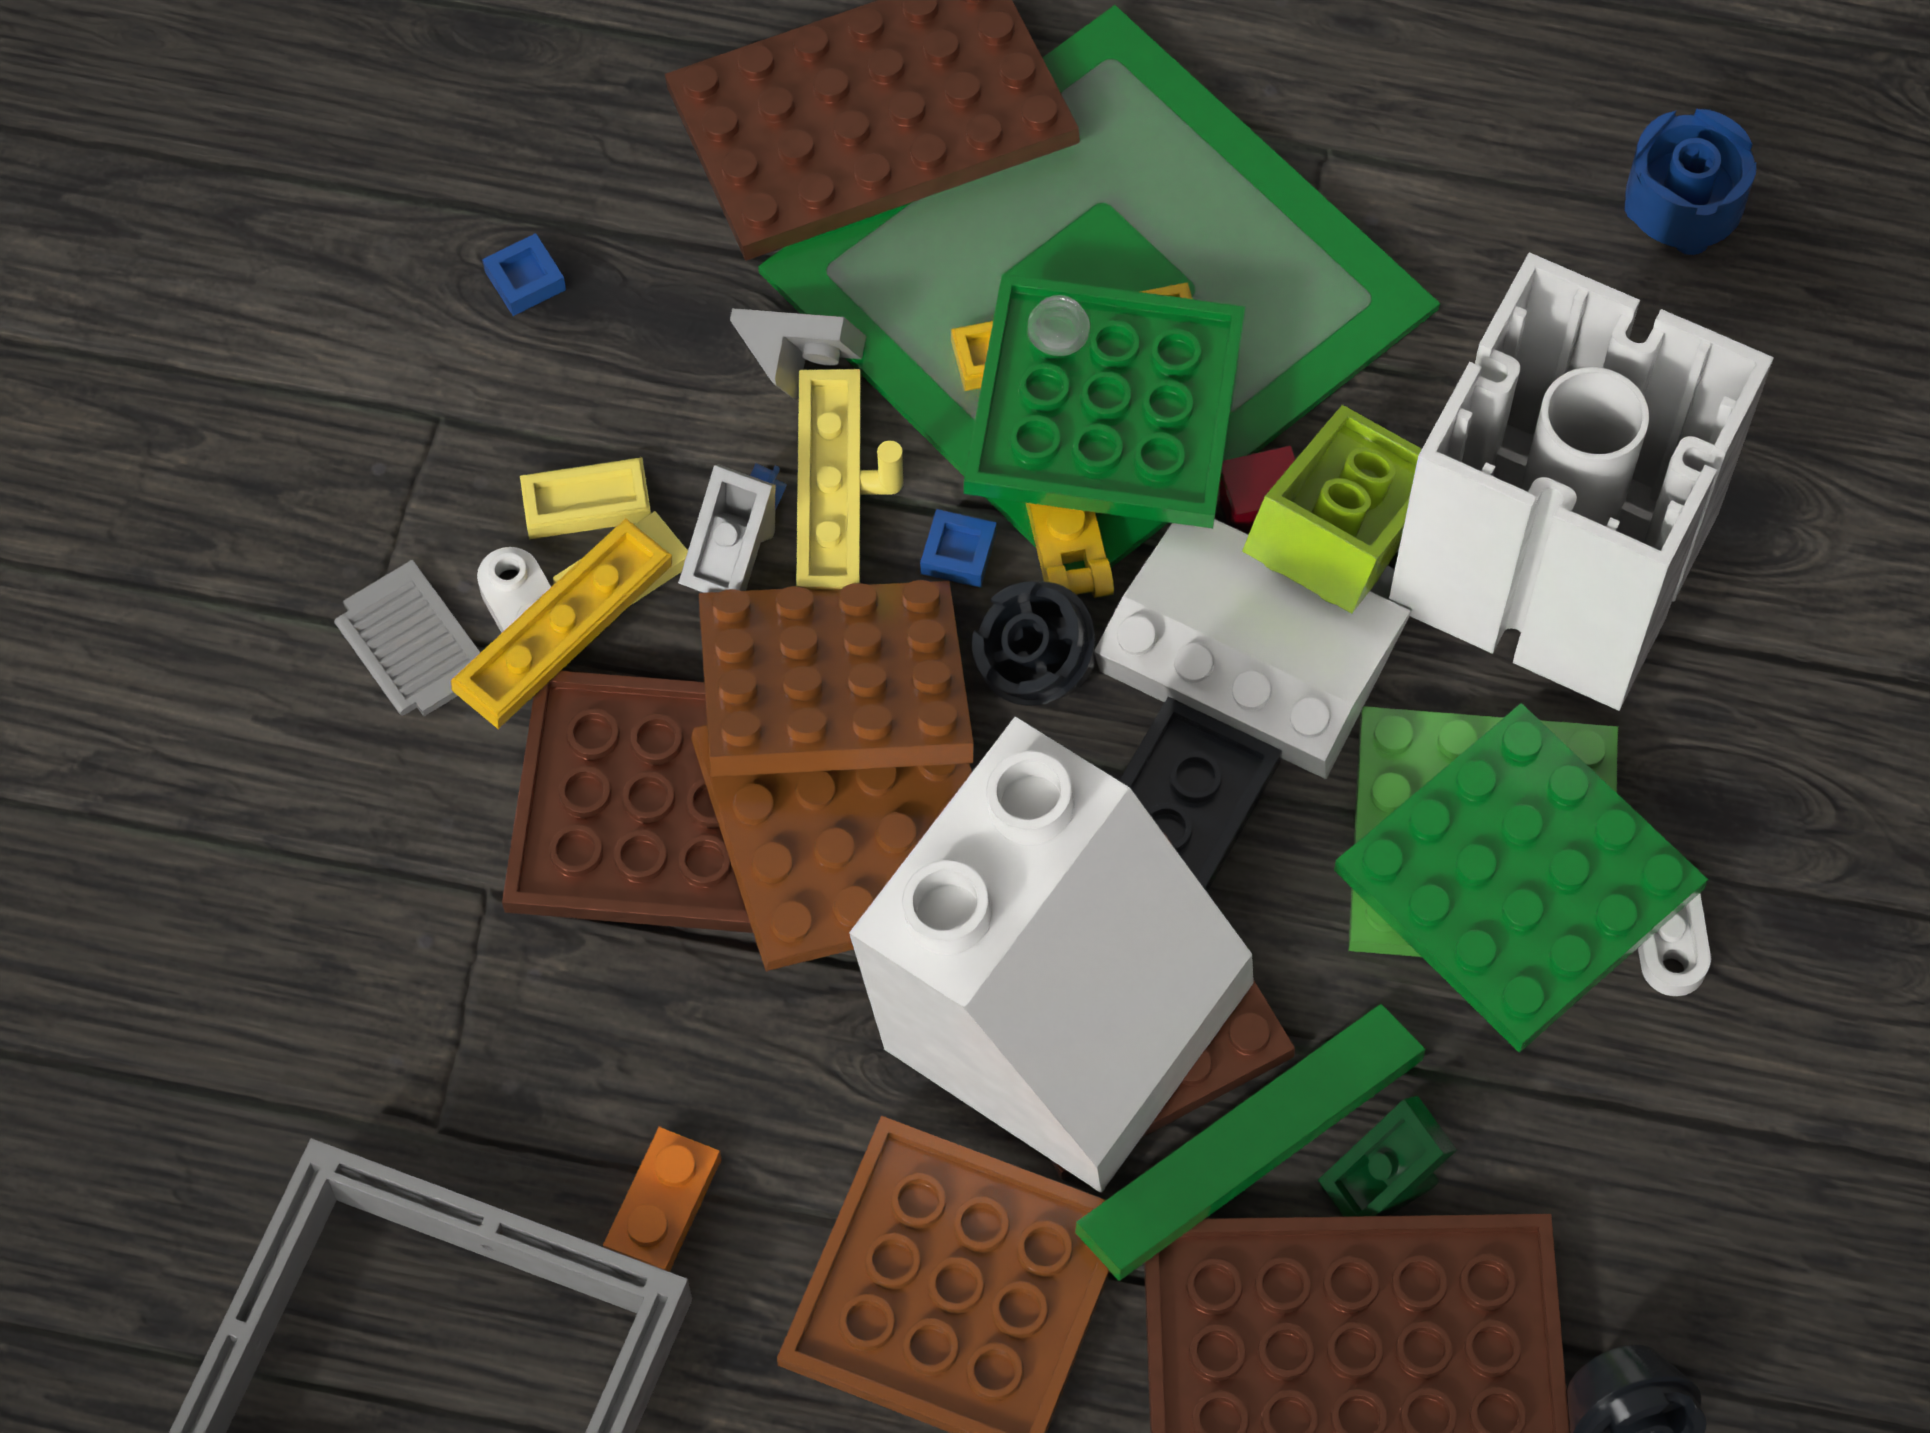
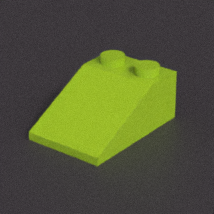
M1341 405L1265 495L1242 552L1260 561L1270 570L1281 573L1318 594L1323 600L1335 604L1352 614L1377 583L1400 547L1416 464L1422 449L1348 407Z

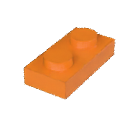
M658 1127L605 1239L603 1247L670 1272L721 1162L720 1151Z

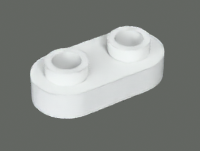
M505 547L497 549L488 554L478 568L477 579L481 596L501 633L551 588L536 559L530 553L520 548ZM507 570L519 572L516 577L510 580L499 578V575Z
M1701 894L1697 895L1638 948L1641 970L1645 980L1651 987L1662 994L1683 996L1695 991L1702 984L1710 967L1711 954ZM1666 959L1678 960L1683 965L1684 971L1680 973L1670 972L1665 968L1663 961Z

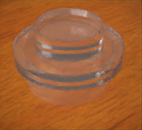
M1054 295L1042 300L1032 310L1028 318L1027 331L1030 341L1037 349L1049 355L1064 356L1072 354L1084 346L1089 337L1090 321L1087 313L1076 300L1068 296Z

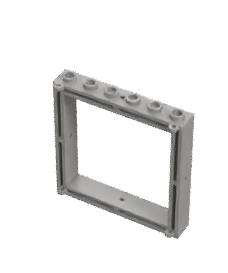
M311 1138L169 1433L227 1432L336 1201L637 1313L585 1433L636 1432L692 1302L689 1282L687 1278Z

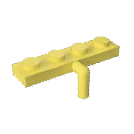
M860 369L799 370L796 586L806 589L841 590L849 584L860 583V495H891L898 493L903 487L902 447L895 441H885L879 445L877 450L878 470H861Z

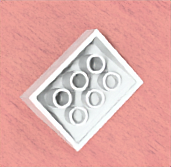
M1214 519L1213 529L1172 523L1123 595L1094 650L1099 671L1163 702L1169 696L1282 750V759L1327 779L1362 710V706H1364L1411 614V610L1373 592H1369L1351 614L1341 607L1323 600L1318 594L1283 574L1270 570L1260 561L1242 552L1248 534Z

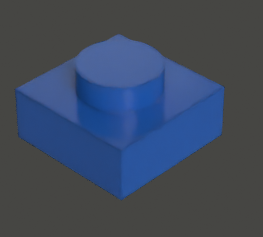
M536 233L482 259L485 273L512 316L566 290L564 276Z
M936 509L920 562L921 574L981 588L997 535V523Z

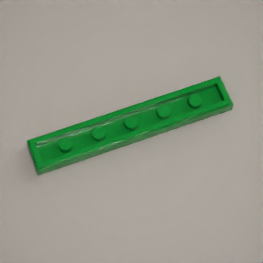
M1382 1004L1378 1005L1076 1222L1075 1233L1120 1281L1423 1061L1425 1048Z

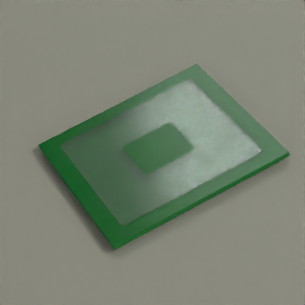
M1116 5L1109 8L1043 57L1052 78L1079 127L1080 143L786 246L758 266L759 274L800 314L844 317L866 335L862 359H845L855 369H860L861 375L964 477L981 388L964 391L951 342V329L993 321L1002 273L1136 292L1188 282L1192 298L1195 300L1246 306L1223 461L1258 453L1437 312L1440 307L1438 300ZM985 497L1036 548L1026 503ZM1095 512L1105 555L1111 568L1168 524V522ZM1084 560L1063 564L1066 571L1085 568Z

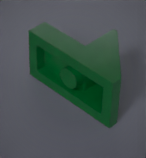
M1418 1096L1406 1098L1325 1172L1318 1181L1344 1217L1390 1216L1433 1189L1439 1182L1433 1172L1453 1155L1457 1149Z

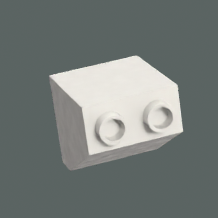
M1017 717L1013 718L849 932L884 1050L1101 1193L1254 983L1252 953L1130 787Z

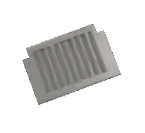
M410 560L343 601L348 611L337 617L334 623L401 716L415 708H418L421 714L426 716L458 696L451 690V680L479 655L480 651L413 560Z

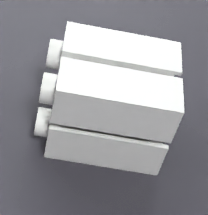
M1529 252L1479 343L1475 364L1469 362L1418 456L1389 600L1411 610V617L1492 654L1505 630L1510 628L1519 630L1521 634L1513 659L1514 664L1620 711L1666 619L1671 602L1675 601L1719 514L1774 357L1662 309L1646 342L1635 343L1629 340L1640 303L1639 299Z

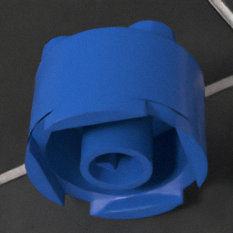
M1696 109L1694 115L1675 116L1676 111H1672L1653 120L1639 138L1626 185L1625 212L1627 216L1651 238L1663 244L1676 247L1680 252L1689 255L1702 253L1708 246L1725 239L1736 229L1742 219L1756 175V162L1751 151L1753 144L1746 131L1729 117L1707 109Z

